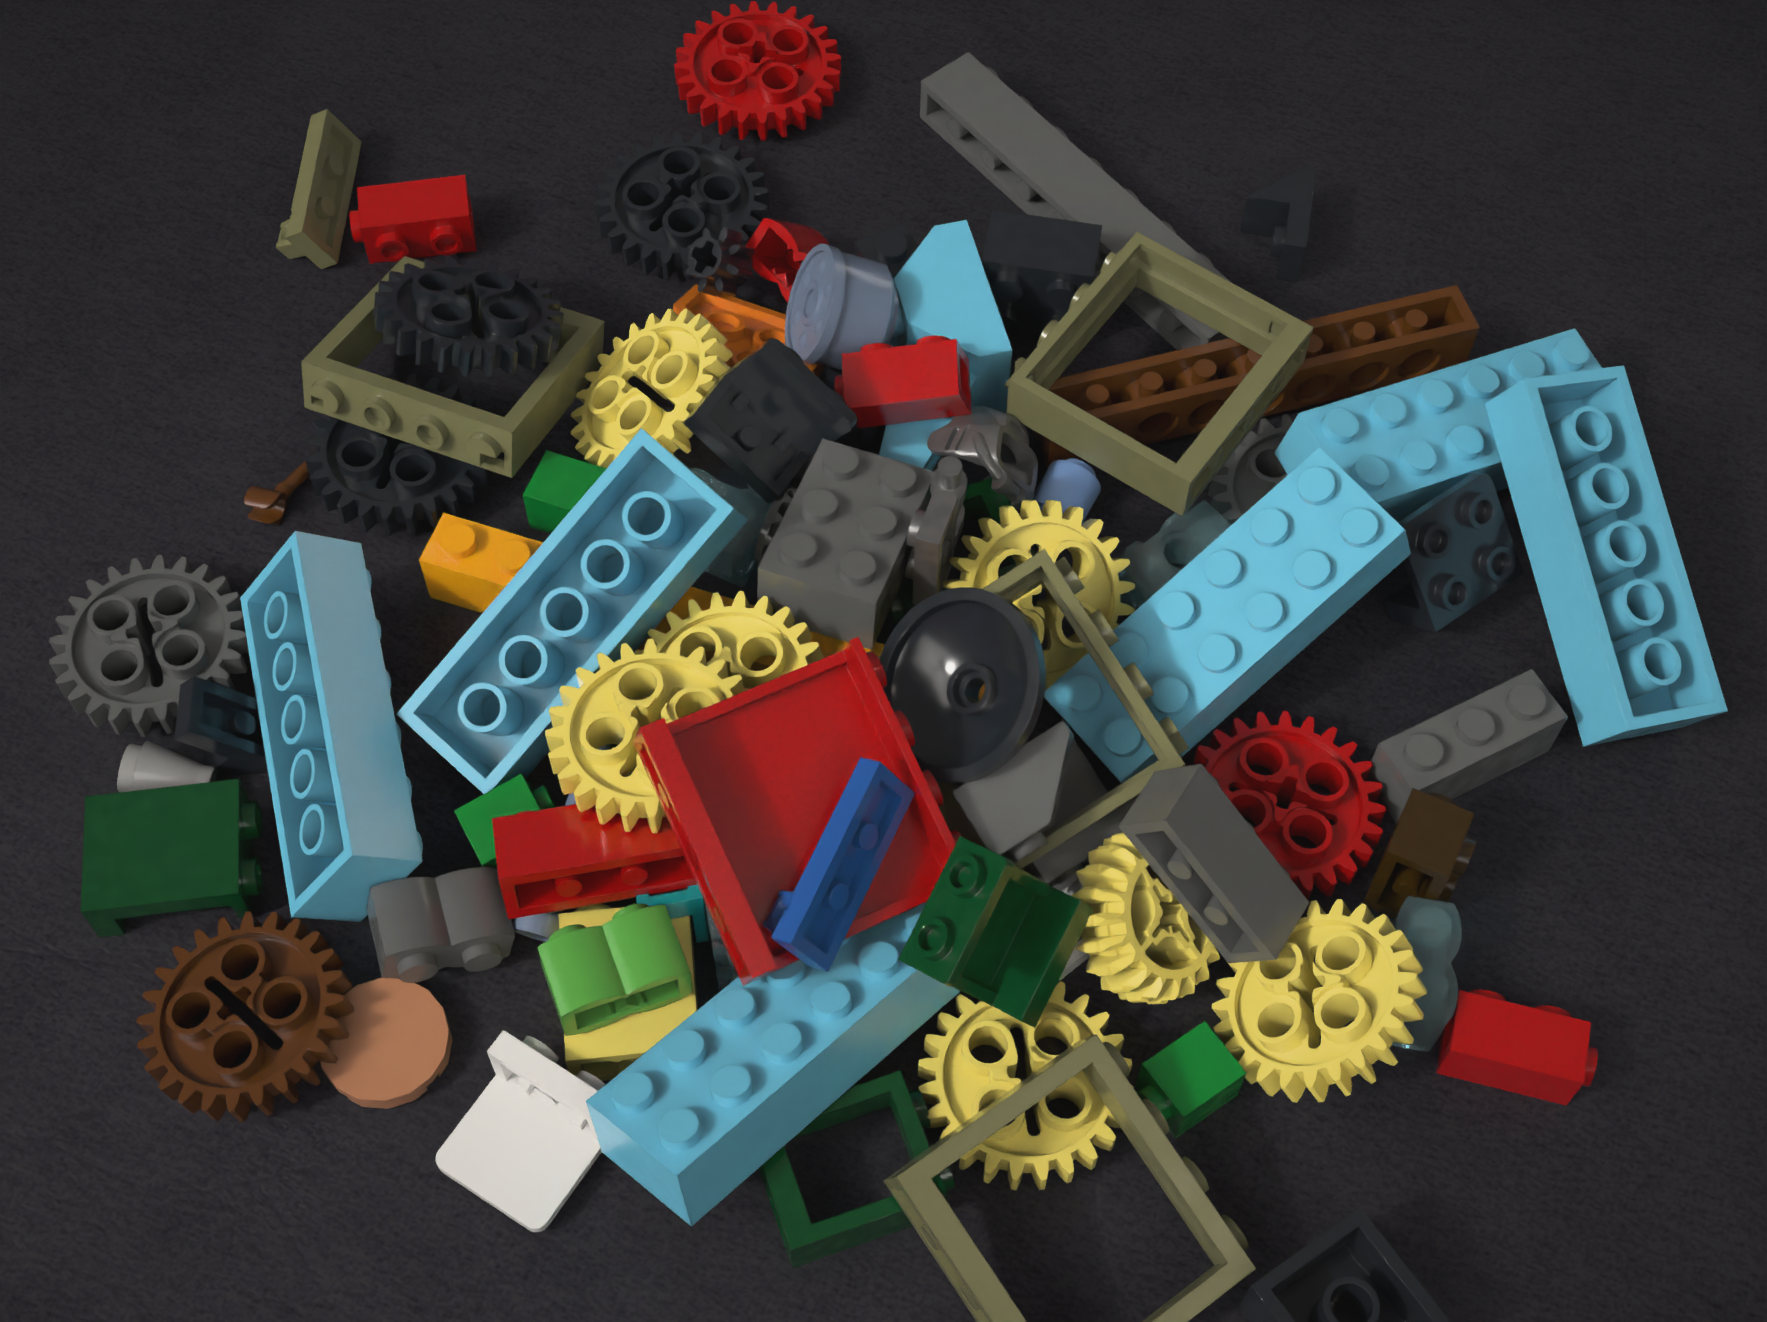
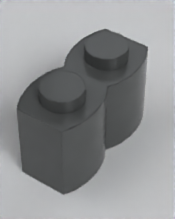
M468 868L449 872L435 878H403L370 888L367 913L382 978H400L403 982L415 983L433 977L439 969L444 967H464L467 971L479 972L497 966L503 958L510 955L515 933L511 919L507 917L497 868Z

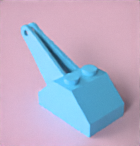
M967 220L936 225L894 278L899 304L896 326L889 345L893 347L913 345L920 338L934 335L945 336L950 340L957 339L969 359L971 407L984 406L1006 413L1008 388L1005 387V383L1010 378L1012 348ZM954 417L886 425L879 455L932 471L942 456L935 455L928 449V438L932 432L947 425Z

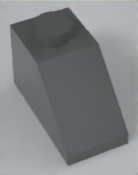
M1063 720L1022 746L1018 753L997 771L981 779L967 782L952 791L987 849L1003 857L1010 854L1015 863L1046 845L1048 841L1042 832L1055 825L1074 734Z

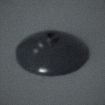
M960 587L944 590L929 596L913 607L900 620L887 639L879 659L887 678V687L883 688L893 711H902L910 723L915 738V746L911 747L921 771L929 770L938 782L967 783L992 774L1018 753L1030 736L1042 708L1046 685V668L1038 635L1031 622L1017 606L997 594L982 589ZM985 684L983 697L979 701L980 688Z

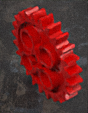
M751 1L749 10L742 12L735 4H730V15L726 17L713 10L711 11L712 24L697 20L695 22L696 34L685 33L683 35L684 47L676 49L677 63L674 64L676 85H678L680 100H687L688 113L696 114L700 112L701 125L707 126L717 120L719 134L721 135L727 133L732 127L738 128L740 140H744L750 130H757L761 141H766L769 129H776L778 134L784 138L787 137V125L790 124L803 131L806 129V115L817 120L822 119V106L832 107L834 105V92L840 91L841 55L837 54L836 39H828L827 26L814 28V16L812 14L798 20L797 7L792 6L782 14L778 13L777 2L773 1L766 11H760L756 1Z
M1288 711L1282 712L1278 725H1270L1265 714L1257 712L1252 729H1249L1237 717L1233 720L1230 736L1216 729L1212 733L1209 744L1210 748L1199 745L1194 758L1195 765L1202 764L1208 773L1218 781L1220 788L1243 817L1252 820L1256 825L1253 828L1257 836L1277 862L1287 870L1291 880L1307 900H1309L1314 884L1327 897L1331 896L1337 884L1336 878L1348 885L1351 884L1358 871L1357 866L1366 868L1374 852L1370 847L1377 846L1383 829L1377 825L1382 821L1386 812V806L1375 803L1383 788L1382 783L1365 781L1372 769V762L1361 761L1353 763L1352 758L1357 744L1350 742L1341 747L1333 744L1337 733V728L1334 726L1327 729L1321 736L1314 733V717L1308 716L1302 726L1298 728L1292 727ZM1249 766H1263L1269 769L1272 775H1259L1253 772ZM1308 785H1321L1327 788L1332 795H1319L1312 791ZM1235 787L1236 791L1231 792L1229 788ZM1276 803L1284 804L1288 806V808H1280L1276 805ZM1330 819L1335 822L1334 825H1331V824H1330V822H1329ZM1291 837H1306L1316 845V848H1302Z

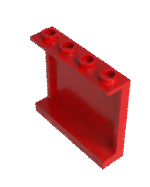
M859 637L849 640L840 652L675 721L666 723L665 719L662 718L638 729L633 741L743 986L800 961V959L771 938L772 933L763 927V923L767 920L778 898L779 891L794 892L860 757L881 762L906 784L915 795L844 940L925 904L961 836L957 830H949L939 807L943 806V796L935 777L929 770L921 771L911 747L915 746V738L909 721L902 711H893L883 688L887 687V678L879 658L873 651L866 653Z

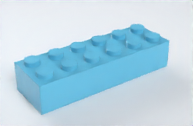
M1574 328L1300 412L1274 453L1286 473L1289 474L1317 448H1322L1390 516L1399 522L1473 473L1489 475L1492 478L1496 491L1508 488L1486 411V402L1524 378L1592 370L1602 367Z
M1624 365L1524 378L1486 402V411L1583 747L1682 728L1727 712L1726 703Z
M641 428L397 712V715L483 794L519 774L527 778L549 752L545 730L553 728L549 714L550 707L563 706L559 691L560 687L571 686L580 688L575 670L581 667L593 673L599 671L597 654L599 653L605 654L615 662L621 657V644L627 643L635 652L649 636L647 632L657 627L748 519L661 443Z
M1319 447L1113 631L1119 642L1109 647L1122 668L1134 662L1145 678L1154 695L1144 700L1157 722L1169 716L1189 749L1179 754L1180 757H1183L1411 554L1406 531ZM1089 652L1045 691V699L1121 784L1158 761V758Z
M294 531L241 596L242 613L291 917L361 922L368 915L367 903L370 888L388 881L406 878L423 862V843L421 835L416 830L411 804L412 786L410 779L405 773L400 747L401 729L395 721L390 695L391 677L385 669L380 643L381 626L375 617L370 592L371 575L365 566L362 545L358 542Z
M925 904L844 940L828 972L810 967L800 960L745 986L742 985L740 978L737 977L586 1100L602 1153L692 1227L960 992V990L949 987L898 960Z

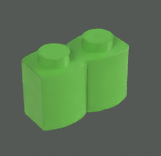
M643 903L629 905L616 912L612 920L602 926L585 927L581 924L565 926L555 931L548 941L537 947L541 966L565 1036L582 1034L602 1028L629 1014L658 1009L693 993L691 972L666 905L650 907Z

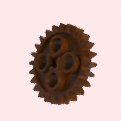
M249 911L245 912L240 929H235L225 917H222L218 923V936L210 939L203 931L197 929L194 931L197 948L189 952L184 948L175 946L172 951L179 962L176 968L173 970L157 967L154 971L165 984L162 990L143 992L142 997L155 1008V1011L137 1017L136 1023L150 1034L139 1041L137 1047L151 1059L144 1068L156 1081L160 1082L158 1088L171 1100L178 1099L177 1102L189 1113L195 1114L202 1108V1111L213 1121H219L228 1108V1111L239 1122H245L252 1103H255L265 1115H273L274 1096L282 1093L290 1102L295 1104L298 1102V1092L295 1086L297 1082L303 1079L316 1086L321 1083L318 1074L313 1069L318 1061L336 1064L338 1058L327 1046L330 1040H342L349 1037L350 1033L336 1018L354 1012L353 1005L344 995H341L352 988V983L340 970L344 965L341 958L332 948L328 949L330 945L317 930L310 933L300 919L295 918L287 925L277 912H271L262 926L254 914ZM258 964L250 976L241 979V976L247 969ZM212 981H219L251 1013L256 1015L276 1036L283 1040V1046L279 1050H273L241 1018L235 1015L209 990V984ZM300 1002L299 1007L293 1014L281 1019L286 1008L293 1003ZM209 1012L204 1022L192 1028L199 1016ZM251 1050L247 1060L238 1067L233 1068V1064L238 1056L245 1051Z

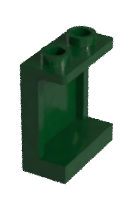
M239 779L85 796L81 913L97 936L100 938L125 935V918L221 906L233 907L239 919L244 917L245 912L251 911L253 913V896L261 895L263 891L261 864L258 857H253V839L261 838L263 833L262 813L259 802L249 800Z
M960 836L898 960L949 987H954L1035 1028L1094 908L1016 867L1011 860Z

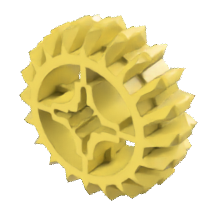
M1117 833L1112 835L1111 838L1104 839L1103 846L1089 851L1088 860L1090 865L1076 871L1083 889L1071 895L1094 908L1081 934L1082 939L1075 948L1090 955L1086 972L1101 976L1102 990L1118 993L1120 1000H1128L1131 1003L1166 1004L1168 1000H1176V998H1183L1185 995L1193 994L1195 985L1209 980L1207 965L1220 960L1215 946L1124 833Z

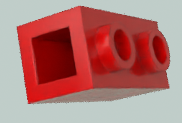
M465 175L357 187L358 210L349 211L350 226L354 243L364 242L370 264L398 262L404 256L414 259L477 251L473 209Z
M937 335L926 336L918 339L916 344L898 347L885 343H872L862 346L860 352L842 354V375L835 377L834 388L844 398L847 406L856 414V425L858 428L972 415L969 359L957 339L950 340L945 336Z
M1478 989L1469 992L1459 990L1444 1016L1436 1073L1567 1105L1582 1086L1589 1087L1596 1071L1598 1051L1597 1048L1589 1046L1591 1022L1573 1018L1569 1012L1562 1008L1547 1005L1532 1008L1507 1002L1502 995L1489 990Z

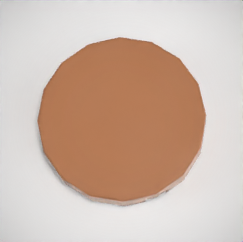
M378 978L358 984L345 993L344 996L353 1005L354 1012L336 1018V1020L350 1033L347 1039L329 1041L327 1047L338 1058L336 1064L321 1062L324 1074L335 1089L347 1096L348 1100L362 1107L384 1109L412 1102L428 1091L426 1087L435 1080L437 1075L441 1076L449 1063L453 1040L444 1008L431 992L416 983H406L397 978Z

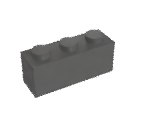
M1531 669L1378 743L1371 760L1373 766L1366 781L1382 783L1383 788L1378 798L1386 806L1387 811L1397 823L1412 788L1424 793H1437L1454 799L1549 752L1568 716Z
M1202 764L1154 771L1120 823L1119 828L1228 963L1276 960L1308 906V900L1291 880L1287 870L1277 862L1257 836L1253 826L1243 818L1225 795L1218 781L1208 773Z

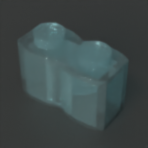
M1408 896L1392 925L1396 931L1401 930L1413 948V953L1421 963L1423 971L1418 974V977L1427 989V994L1414 999L1424 1014L1423 1019L1404 1022V1025L1414 1038L1413 1043L1401 1044L1393 1042L1391 1046L1430 1052L1453 1016L1457 1005L1458 983L1451 963L1460 947L1462 926L1454 903Z

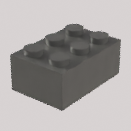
M822 439L758 567L757 602L763 596H767L773 607V615L787 606L790 608L795 619L794 625L805 622L810 631L845 642L859 637L863 647L872 650L905 578L907 562L913 546L907 545L910 523L917 509L925 512L932 497L930 485L931 476L934 471Z

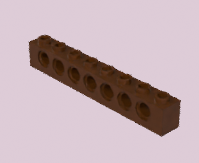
M1457 285L1304 320L1303 322L1314 327L1304 363L1262 417L1369 392L1467 362L1480 327ZM1228 338L1061 377L1048 390L1143 445H1148L1202 432L1262 355ZM1032 430L1047 469L1055 460H1067L1070 458L1084 460Z

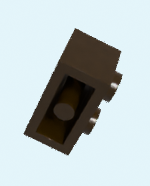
M1412 788L1385 847L1363 904L1422 930L1437 900L1448 903L1459 876L1462 877L1477 843L1476 840L1466 837L1474 813L1459 807L1456 802L1447 796L1437 793H1424Z

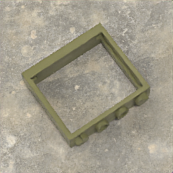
M1136 232L1117 254L1113 252L1108 254L1101 267L1100 275L1091 285L1084 283L1079 287L1071 300L1069 311L1059 322L1052 320L1047 324L1040 335L1037 348L1027 359L1020 357L1015 362L1014 373L1005 383V387L1008 388L1006 413L1014 416L1025 426L1183 517L1302 366L1314 327L1143 234ZM1135 287L1142 289L1262 355L1177 463L1048 390Z
M404 256L390 271L404 273V265L407 263L422 269L424 268V262ZM389 272L381 281H389ZM379 283L301 361L305 408L512 478L574 402L576 394L587 386L589 381L584 377L585 374L598 371L602 366L597 356L603 354L604 321L560 307V312H563L564 316L558 350L550 351V359L545 361L549 365L505 417L356 368L383 339V332L375 331V319H373L375 292L379 290ZM501 452L504 453V460L497 458Z
M1045 548L982 590L997 594L1013 603L1044 583L1158 758V761L1045 832L1044 836L1048 843L1017 863L1014 862L1010 855L1006 857L1022 870L1036 859L1137 798L1154 771L1186 766L1179 754L1189 749L1170 717L1167 716L1157 722L1144 702L1154 693L1134 662L1122 668L1109 647L1119 642V639L1101 611L1098 609L1088 615L1078 601L1075 594L1085 587L1066 558L1063 557L1054 563ZM937 781L943 796V806L939 807L949 829L951 831L957 830L963 838L987 849L952 793L959 786L953 783Z
M1097 1034L1073 1044L883 1180L976 1322H1026L931 1178L1082 1070L1214 1264L1212 1268L1142 1322H1188L1256 1269L1245 1253L1249 1246L1241 1229L1227 1215H1219L1205 1194L1209 1190V1186L1203 1173L1189 1158L1185 1156L1181 1158L1166 1137V1134L1169 1133V1126L1162 1113L1148 1099H1140L1126 1078L1130 1075V1070L1125 1059L1111 1043H1102Z

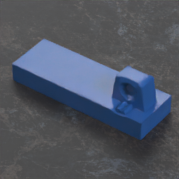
M860 757L794 892L779 891L778 898L767 920L763 923V927L772 933L771 938L806 965L825 972L829 971L915 795L906 784L881 762Z

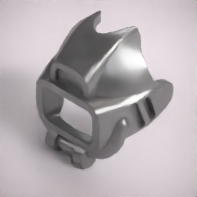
M972 406V415L955 416L947 425L931 433L927 446L933 454L953 456L985 466L990 475L983 480L992 478L991 489L998 494H1004L1011 501V506L1015 510H1020L1022 500H1033L1037 482L1038 461L1035 453L1029 447V437L1026 428L1014 416L984 406Z

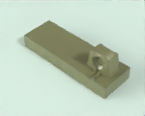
M328 109L311 115L291 208L292 214L290 219L281 223L278 243H276V248L288 259L306 256L320 269L338 263L361 147V141Z

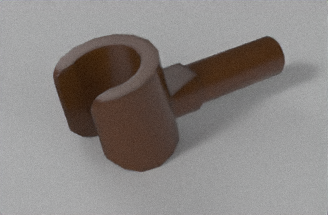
M304 461L283 482H280L274 490L256 485L251 486L244 497V504L253 507L248 514V519L271 525L282 522L287 510V499L309 477L306 462Z

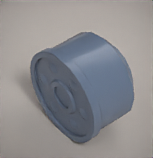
M818 244L812 248L803 260L790 292L785 317V345L797 352L805 365L817 364L842 370V354L860 352V348L867 344H889L896 326L899 300L888 266L876 260L841 252L837 247L827 244Z

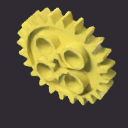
M671 308L667 309L662 320L653 313L649 314L644 329H641L635 323L631 324L628 339L623 341L615 337L613 339L614 351L611 355L599 354L597 356L602 366L598 371L585 374L584 377L591 382V385L588 389L578 392L575 396L584 404L571 413V417L579 423L571 431V435L579 440L575 446L576 450L584 455V459L590 464L607 469L642 428L673 455L677 449H681L688 454L691 451L689 439L694 433L683 424V421L718 378L730 369L726 362L733 356V353L725 346V343L728 341L726 337L700 313L695 316L686 308L679 315ZM632 376L639 378L665 400H669L675 406L674 410L666 412L640 390L631 386L628 383L629 378Z
M1022 500L1020 515L1013 506L1003 505L999 507L1000 525L991 518H980L978 522L984 537L980 539L974 536L963 535L961 540L971 553L968 558L950 557L949 562L961 571L960 579L943 581V587L947 589L960 587L983 589L999 578V566L1007 556H1011L1015 560L1016 566L1032 557L1030 549L1033 544H1036L1038 546L1037 553L1045 548L1055 563L1059 553L1067 548L1073 558L1072 569L1085 587L1076 593L1075 596L1088 615L1099 609L1112 630L1119 626L1116 623L1119 615H1130L1135 610V608L1120 602V594L1135 589V583L1121 581L1118 577V573L1130 564L1129 559L1111 558L1110 553L1118 545L1119 539L1110 536L1097 539L1104 522L1100 519H1089L1082 524L1084 509L1081 507L1069 506L1062 515L1061 501L1046 500L1041 511L1036 500ZM1044 583L1014 601L1013 604L1031 622L1040 643H1042L1044 636L1048 640V646L1043 650L1046 668V691L1058 678L1062 677L1081 660L1088 651L1076 632L1068 638L1063 634L1062 619L1064 614ZM1042 589H1045L1046 599L1038 601L1037 606H1033L1032 595H1037L1041 593Z
M744 591L737 593L732 606H725L719 593L715 592L711 598L710 609L702 611L694 599L688 601L690 617L682 620L676 614L669 611L666 617L671 630L667 634L654 629H650L647 632L650 638L654 640L658 653H666L674 640H680L681 652L684 657H688L699 646L703 647L705 651H714V656L707 662V666L723 658L726 661L728 677L740 674L743 679L744 691L824 658L818 642H809L812 635L807 624L802 622L794 625L795 619L790 608L785 606L773 615V607L769 598L763 596L752 609ZM635 650L634 654H643L644 650ZM769 655L776 657L770 667L762 671L750 670L752 664L758 658ZM637 696L632 700H643L649 696Z
M648 639L643 654L635 655L627 643L621 644V659L615 662L603 653L597 654L600 670L596 673L578 667L575 671L580 688L571 686L560 687L559 691L563 706L550 707L549 714L553 728L545 730L549 751H551L548 753L553 774H558L563 794L574 793L577 809L580 812L596 805L598 820L602 825L610 821L616 813L621 814L625 832H630L639 818H647L651 832L658 833L662 817H666L633 743L638 729L662 718L665 719L666 723H670L744 692L742 677L740 674L728 677L726 661L723 658L707 666L705 649L701 646L695 649L688 657H684L681 652L680 640H674L666 653H658L654 640ZM637 696H649L643 700H632ZM608 744L618 745L610 750H599L600 747Z
M1337 899L1329 914H1326L1317 900H1314L1310 903L1307 917L1299 919L1276 960L1228 963L1235 972V977L1218 979L1216 982L1217 987L1226 998L1212 1004L1213 1011L1221 1020L1220 1023L1213 1027L1214 1032L1246 1071L1245 1079L1251 1085L1258 1082L1269 1096H1274L1282 1089L1292 1102L1297 1103L1307 1087L1320 1103L1325 1101L1329 1085L1335 1083L1345 1096H1349L1352 1091L1351 1077L1360 1074L1366 1081L1373 1084L1376 1082V1076L1372 1064L1377 1060L1392 1066L1398 1063L1395 1055L1390 1050L1393 1042L1401 1044L1413 1043L1414 1038L1404 1025V1022L1418 1021L1424 1017L1423 1012L1414 1000L1427 994V989L1418 977V974L1423 971V967L1413 953V948L1401 930L1396 931L1385 914L1375 918L1365 904H1361L1351 913L1342 899ZM1354 1020L1351 1024H1349L1348 1026L1344 1027L1347 1023H1349L1350 1021Z
M1061 981L1056 985L1035 1028L979 1000V1003L974 1004L962 994L956 997L955 1009L959 1018L947 1013H939L937 1028L943 1036L926 1034L924 1051L933 1058L920 1059L918 1064V1076L930 1081L919 1086V1090L925 1104L935 1105L928 1110L929 1115L927 1118L931 1122V1127L929 1128L946 1126V1129L940 1136L941 1140L1021 1082L1019 1078H1015L1018 1055L1013 1036L1010 1032L1012 1028L1018 1027L1022 1030L1025 1045V1068L1027 1077H1029L1058 1056L1049 1055L1038 1048L1036 1042L1044 1037H1056L1062 1040L1067 1045V1048H1069L1076 1042L1097 1034L1102 1043L1109 1042L1120 1051L1124 1041L1122 1034L1102 1035L1107 1027L1110 1015L1107 1012L1099 1013L1091 1018L1085 1015L1089 996L1086 994L1077 998L1072 1004L1064 1001L1065 983ZM980 1045H991L998 1048L1004 1057L994 1063H982L976 1060L970 1051ZM1124 1058L1131 1071L1132 1060ZM1081 1070L1032 1106L1035 1121L1040 1130L1039 1135L1031 1136L1028 1133L1025 1112H1023L1010 1125L1002 1127L963 1155L959 1161V1168L965 1170L976 1160L984 1162L983 1182L988 1184L995 1177L999 1169L1008 1171V1181L1011 1190H1017L1023 1173H1032L1038 1189L1045 1190L1049 1170L1055 1169L1058 1175L1066 1183L1072 1182L1074 1174L1073 1160L1076 1159L1090 1170L1095 1168L1098 1156L1093 1145L1111 1151L1115 1144L1116 1135L1108 1126L1114 1128L1121 1127ZM1057 1098H1065L1072 1101L1079 1108L1080 1113L1069 1119L1059 1118L1048 1110L1046 1104Z

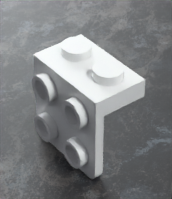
M503 1030L487 1050L496 1075L438 1150L436 1164L445 1175L529 1231L541 1232L550 1225L602 1153L586 1100L606 1084L586 1071L581 1070L575 1076L556 1064L559 1060L557 1055L541 1041L531 1036H526L522 1042Z

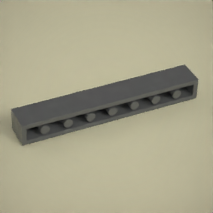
M969 52L921 80L920 118L1027 215L1102 225L1096 277L1100 275L1101 267L1110 252L1117 254L1136 232H1139L1229 281L1214 268L1212 262L1204 254L1197 253L1182 240L1169 223L1157 218L1140 203L1138 197L1131 190L1123 188L1108 175L1096 159L1084 154L1068 139L1063 130L1051 125L1034 110L1031 103L1025 97L1018 96L999 79L997 73L992 68L984 66ZM1135 287L1123 301L1176 350L1229 338L1138 287Z

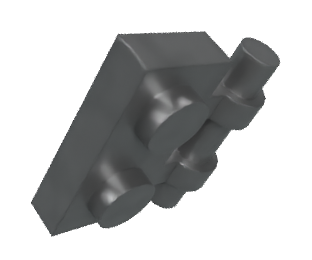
M953 456L944 457L938 462V469L931 476L930 492L932 497L925 512L917 509L910 523L907 545L913 546L907 562L905 577L913 580L912 604L915 605L929 596L943 591V581L947 580L952 567L949 559L954 557V549L963 528L965 515L963 501L966 496L967 477L962 471L961 461Z

